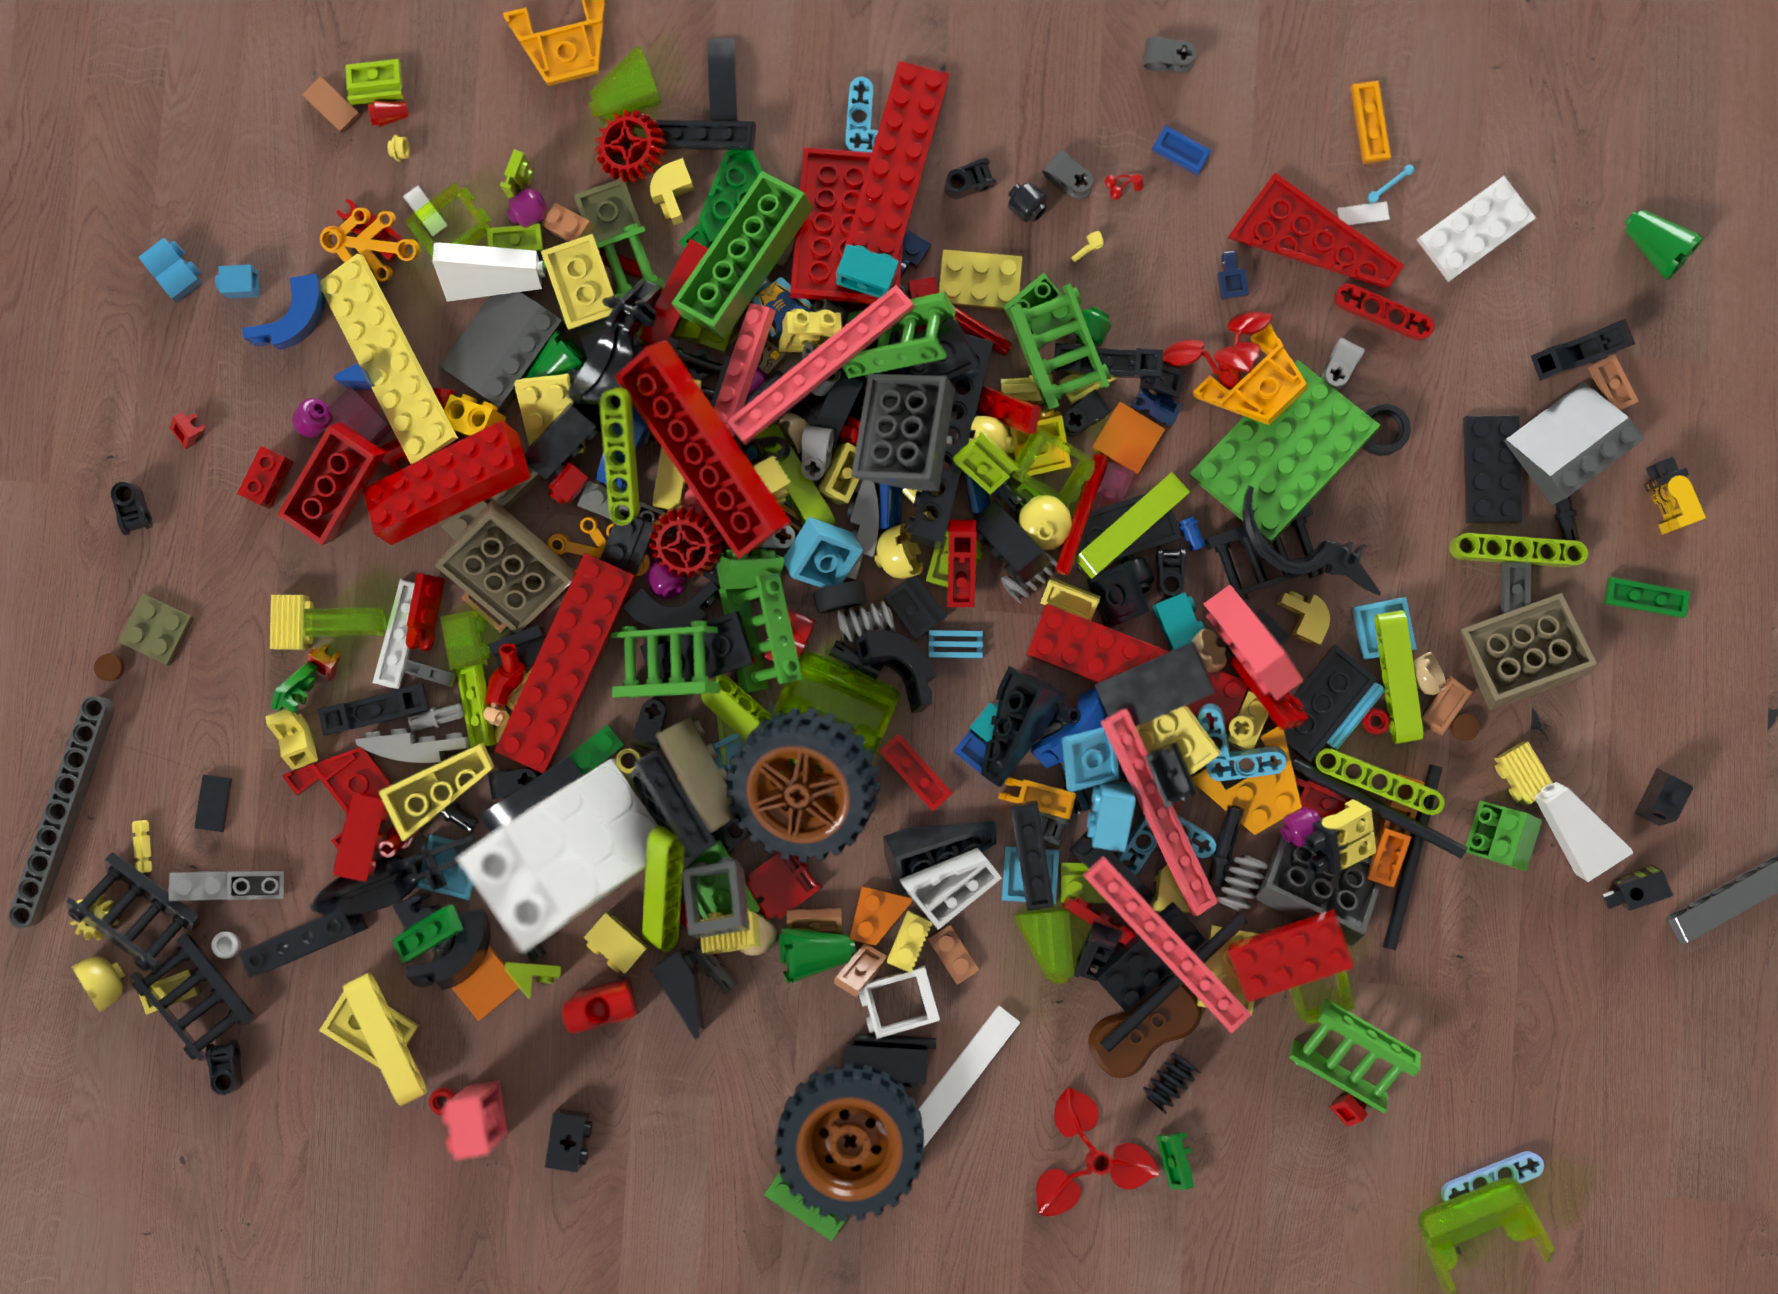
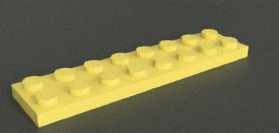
M356 254L321 280L322 292L360 366L367 371L374 385L371 388L412 465L440 451L458 437L364 255Z

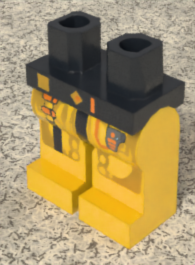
M1674 457L1645 468L1651 481L1644 484L1647 492L1651 491V499L1659 506L1665 521L1658 525L1662 535L1706 518L1689 479L1686 478L1689 475L1687 468L1679 470Z

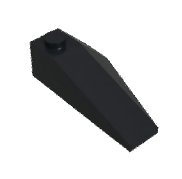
M1008 666L997 690L996 700H999L996 716L992 715L991 725H994L992 739L986 744L980 775L997 787H1002L1053 720L1065 694L1045 681Z
M994 821L914 827L883 836L884 855L896 893L900 895L907 892L899 879L975 848H978L982 853L995 845L996 824Z

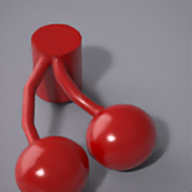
M1140 174L1134 176L1119 175L1117 177L1109 175L1105 178V185L1111 188L1109 195L1114 200L1122 197V189L1129 182L1133 183L1135 191H1141L1144 188L1143 177ZM1123 177L1132 178L1121 187L1116 186V179Z

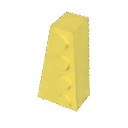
M484 743L379 791L402 841H405L494 769L495 766Z

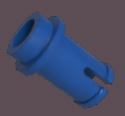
M1194 516L1179 521V530L1183 531L1190 552L1206 546L1197 525L1199 520H1195Z

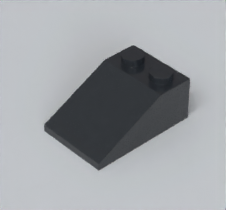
M682 947L656 964L651 969V972L696 1040L704 1031L699 975L696 967L698 960L691 950L686 952L685 948Z

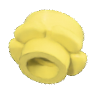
M394 135L392 140L388 141V153L390 157H394L398 162L409 157V144L406 137Z

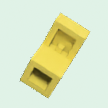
M681 158L662 166L656 171L651 180L650 192L654 204L661 203L660 205L666 219L671 218L673 225L684 222L675 197L693 191L694 187L684 160Z
M1290 591L1289 594H1281L1276 605L1300 616L1291 635L1313 646L1321 645L1330 624L1329 610L1324 601L1315 594L1309 596L1307 602L1303 601L1305 597L1293 591Z
M285 709L266 716L267 726L279 740L281 757L292 771L318 761L311 731L302 714L297 715L296 712L292 713Z

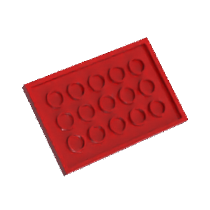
M803 148L800 191L805 193L813 210L795 235L790 298L813 300L826 298L828 301L873 304L879 299L878 297L836 284V272L844 253V247L872 154L871 152ZM903 244L898 258V274L893 287L897 285L899 288Z

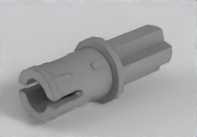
M459 703L439 709L431 707L429 711L409 715L408 722L412 732L434 726L439 728L442 723L462 718L464 711Z

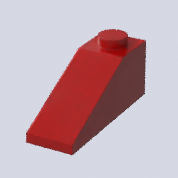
M949 520L947 607L975 606L976 520Z

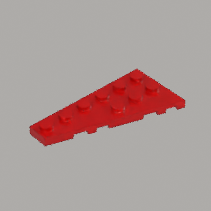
M1277 173L1272 175L1227 237L1230 240L1386 289L1405 266Z

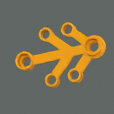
M363 207L354 209L352 216L339 227L328 226L321 232L320 244L327 252L337 253L345 263L353 257L347 247L356 248L361 255H364L378 281L390 280L393 276V271L390 266L383 265L373 251L395 253L403 261L415 260L420 254V246L413 239H403L398 243L372 239L385 227H392L395 224L396 217L391 211L380 212L377 219L357 237L347 235L358 224L369 222L371 218L370 212ZM360 211L364 213V219L362 221L358 218V213ZM385 214H387L390 218L388 224H386L383 220ZM333 235H336L337 237L336 244H334L331 240ZM408 245H411L414 249L412 254H409L407 251ZM382 268L385 269L387 273L385 278H383L380 274Z
M587 516L581 521L580 528L583 532L589 533L597 547L572 542L562 532L553 534L548 539L547 546L558 555L569 552L583 556L584 553H588L601 558L607 540L598 528L597 520L592 516ZM586 520L592 521L593 529L585 527ZM614 522L607 527L606 533L608 537ZM555 540H559L562 543L561 549L554 547ZM647 553L639 573L636 574L637 576L646 573L650 567V558Z

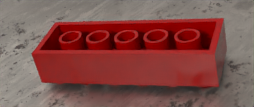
M501 420L363 488L374 535L392 546L531 477L518 432Z

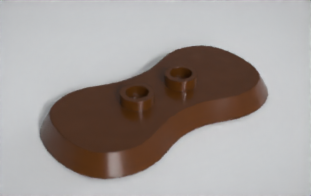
M1166 977L1128 1013L1123 1012L1108 1016L1100 1020L1093 1027L1088 1040L1089 1049L1094 1060L1103 1071L1116 1078L1132 1076L1142 1069L1151 1054L1161 1045L1182 1039L1190 1035L1197 1028L1201 1020V1007L1197 1006V997L1184 983L1110 1053L1100 1042L1169 977Z

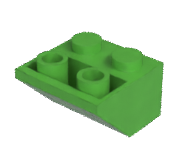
M1042 273L1005 304L1003 310L1011 321L1007 311L1008 308L1020 304L1022 309L1026 307L1028 310L1063 296V294L1045 273ZM1069 305L1032 319L1028 325L1032 334L1036 333L1039 335L1074 321Z
M759 547L739 559L731 548L725 549V553H720V558L717 561L718 586L723 589L757 587L756 576L774 573L781 575L784 558L776 555L775 551L768 550L767 547Z
M1480 801L1466 842V853L1526 872L1542 820L1528 813Z

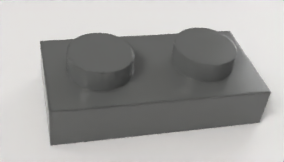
M1501 563L1500 615L1531 604V563Z

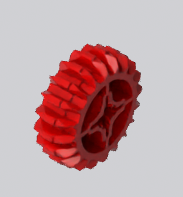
M624 110L622 117L618 113H614L615 120L605 119L608 126L606 129L599 128L603 135L602 137L595 138L596 142L600 144L594 148L595 152L599 155L597 161L603 165L602 170L607 174L610 173V177L615 180L619 178L622 182L627 183L630 180L632 183H637L638 176L643 180H647L646 172L649 171L651 174H655L653 166L655 164L662 165L658 157L666 155L665 151L661 149V147L667 145L666 141L661 138L664 132L661 128H658V122L651 119L647 113L641 114L638 110H634L631 114L628 110ZM634 128L644 129L647 138L638 137ZM614 155L623 156V159L626 160V165L617 164Z
M684 505L679 506L677 511L672 507L668 510L667 514L662 513L659 516V521H655L653 524L654 531L650 533V538L653 541L650 543V548L656 549L653 553V558L662 559L659 567L665 564L669 566L668 574L673 572V570H677L678 577H682L684 572L687 573L689 578L693 577L695 572L700 576L704 574L705 569L711 570L714 566L713 563H717L720 556L718 553H721L723 550V546L719 543L723 540V536L716 534L719 530L716 525H711L713 521L710 517L708 519L703 517L705 510H701L697 514L695 513L694 506H691L688 512ZM678 525L677 534L667 537L668 528ZM706 546V553L701 557L694 558L696 549Z

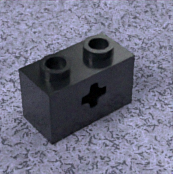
M558 1108L554 1111L545 1168L577 1173L581 1165H586L588 1149L584 1148L585 1139L590 1138L593 1125L592 1121H588L589 1113ZM568 1135H572V1141H576L572 1146H568V1141L564 1140Z

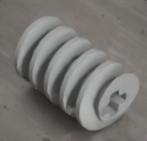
M1047 551L1043 552L1050 564L1026 584L1018 577L1015 579L1004 575L1001 577L1005 589L1020 604H1022L1020 595L1026 598L1030 597L1027 591L1028 588L1035 591L1038 590L1035 584L1036 580L1043 584L1046 582L1043 577L1044 573L1051 577L1053 576L1050 567H1056L1058 562Z
M883 600L880 601L879 609L873 603H870L868 612L863 605H859L858 614L855 613L852 607L848 608L847 616L844 615L842 610H838L837 618L842 641H844L845 635L850 642H854L855 633L860 637L865 631H874L876 629L886 631L887 626H889L892 632H896L891 608L887 607Z
M1241 853L1243 858L1234 857L1233 859L1239 867H1230L1229 869L1235 877L1225 878L1230 887H1221L1220 889L1226 897L1216 898L1219 903L1239 912H1242L1241 909L1251 908V905L1245 900L1255 899L1256 896L1250 889L1260 888L1254 879H1263L1264 876L1258 870L1268 869L1269 867L1267 864Z

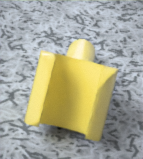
M1095 231L1087 236L1089 245H1086L1071 257L1074 263L1088 252L1100 249L1103 246L1104 241L1100 231Z

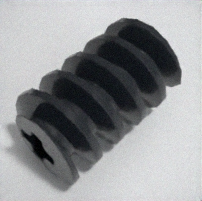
M1175 1053L1170 1054L1174 1061L1173 1064L1167 1061L1163 1063L1167 1072L1156 1071L1160 1080L1149 1079L1153 1088L1145 1086L1142 1088L1146 1098L1166 1115L1167 1111L1164 1105L1174 1106L1170 1097L1180 1099L1181 1094L1178 1088L1188 1089L1184 1080L1195 1081L1191 1073L1192 1071L1201 1074L1182 1055Z

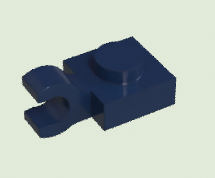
M910 230L906 233L903 241L900 279L909 265L917 269L931 247L929 242Z
M1235 251L1224 252V255H1221L1224 271L1217 273L1221 300L1248 296L1249 291L1245 268L1237 269Z
M1140 388L1137 394L1144 401L1135 398L1131 405L1140 411L1150 409V415L1154 416L1158 421L1165 422L1173 426L1183 404L1166 395L1159 393L1156 396L1146 388Z

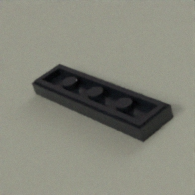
M656 120L659 124L658 128H661L664 132L661 138L667 144L661 147V149L754 151L756 123L754 121Z
M1036 800L1010 804L1027 911L1054 907L1038 802Z

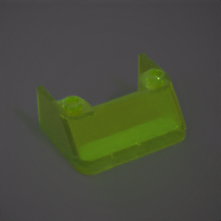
M802 653L798 660L803 679L785 684L773 714L779 712L788 714L791 709L799 708L800 714H805L807 708L817 709V713L824 716L827 713L836 715L834 720L843 724L846 721L852 725V728L857 729L854 736L861 733L866 739L863 747L865 749L872 748L874 754H876L900 698L899 692L886 683L874 680L872 677L855 670L853 671L816 653Z
M1510 1177L1502 1178L1421 1212L1418 1219L1419 1231L1430 1264L1445 1294H1456L1457 1292L1448 1273L1457 1264V1254L1453 1245L1500 1226L1503 1227L1507 1236L1516 1242H1523L1533 1238L1545 1263L1551 1262L1555 1249L1526 1193L1517 1180Z

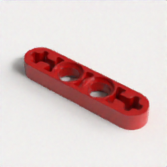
M1343 284L1334 294L1335 304L1339 308L1411 339L1424 340L1434 331V322L1429 316L1354 284ZM1348 290L1351 292V298H1354L1356 300H1358L1360 296H1363L1364 298L1361 300V302L1359 303V307L1357 308L1355 307V305L1358 303L1357 301L1350 299L1348 302H1344V296L1341 295V293L1344 294ZM1374 300L1377 302L1378 312L1375 314L1368 313L1365 309L1366 301ZM1397 310L1403 315L1401 324L1391 322L1389 318L1391 311ZM1411 316L1413 317V319L1410 321V323L1417 325L1420 322H1423V327L1427 329V331H1423L1421 334H1419L1417 332L1418 327L1410 324L1406 329L1404 328V326L1408 323L1409 318Z

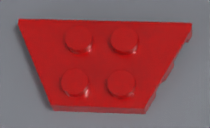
M1234 656L1229 661L1280 730L1285 731L1288 727L1302 726L1309 717L1302 709L1304 705L1299 699L1292 696L1290 692H1287L1278 700H1275L1270 692L1265 695L1253 677L1245 670L1239 659Z

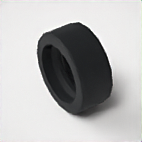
M1388 403L1377 404L1368 409L1365 413L1371 418L1385 414L1395 419L1398 424L1399 433L1396 440L1389 445L1382 446L1370 439L1362 448L1376 456L1391 455L1403 448L1409 440L1411 432L1410 420L1406 413L1398 406Z
M863 581L836 584L816 590L813 593L818 613L845 610L867 602Z

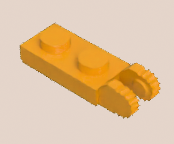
M1008 777L1005 781L1006 785L1021 787L1019 798L1005 792L998 795V799L1013 803L1037 800L1040 812L1070 820L1077 793L1028 780L1020 781Z

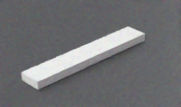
M1000 1005L992 1012L917 1111H920L922 1116L924 1147L1020 1024L1019 1020Z

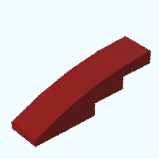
M692 239L689 240L654 307V310L657 312L654 326L649 327L645 325L639 339L654 345L665 340L668 341V338L672 337L682 319V316L672 305V302L708 248Z

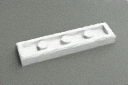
M403 579L399 581L373 679L375 684L395 689H401L405 675L402 669L405 660H409L411 649L406 646L405 639L407 638L408 626L406 625L415 582Z

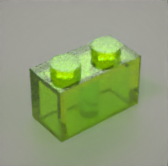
M475 611L441 616L450 670L456 671L476 665H487L486 658H489L490 655L487 643H483L481 632L485 631L482 616H478V613Z

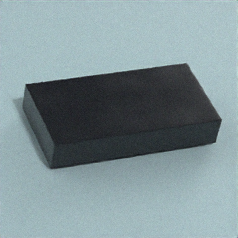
M213 775L202 776L194 828L224 832L232 778Z

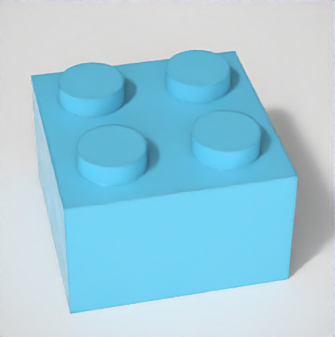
M808 517L784 556V564L792 578L825 588L843 583L862 553L863 548L853 532Z
M1114 780L1099 784V787L1094 786L1091 802H1093L1092 811L1094 812L1089 811L1087 818V836L1092 838V847L1125 852L1135 805V796L1131 785L1128 782Z

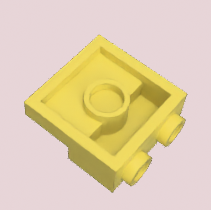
M794 309L787 312L782 321L783 333L778 341L779 352H802L807 342H813L815 346H821L842 329L841 313H834L831 310L806 312L803 309Z

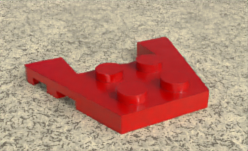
M362 747L282 775L296 795H300L318 780H321L345 813H347L351 792L381 798L379 791L394 785L371 754ZM342 832L331 840L337 850Z

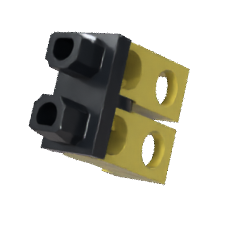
M1354 799L1345 803V810L1336 815L1327 816L1322 822L1318 820L1312 823L1313 833L1305 837L1308 849L1314 853L1316 852L1315 856L1308 859V865L1310 870L1317 874L1328 870L1336 875L1342 872V869L1376 853L1374 832H1372L1374 830L1372 809Z

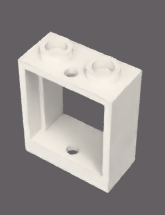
M925 965L913 968L912 972L901 971L871 980L859 994L862 1007L868 1006L870 1016L866 1017L869 1032H875L877 1039L940 1021ZM916 976L927 1014L881 1027L871 989Z

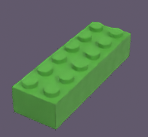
M761 171L673 300L672 305L679 314L688 321L725 340L813 210L805 193Z

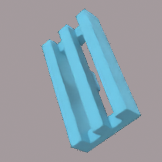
M929 630V658H983V631ZM934 636L977 637V642L934 641ZM934 647H977V652H934Z

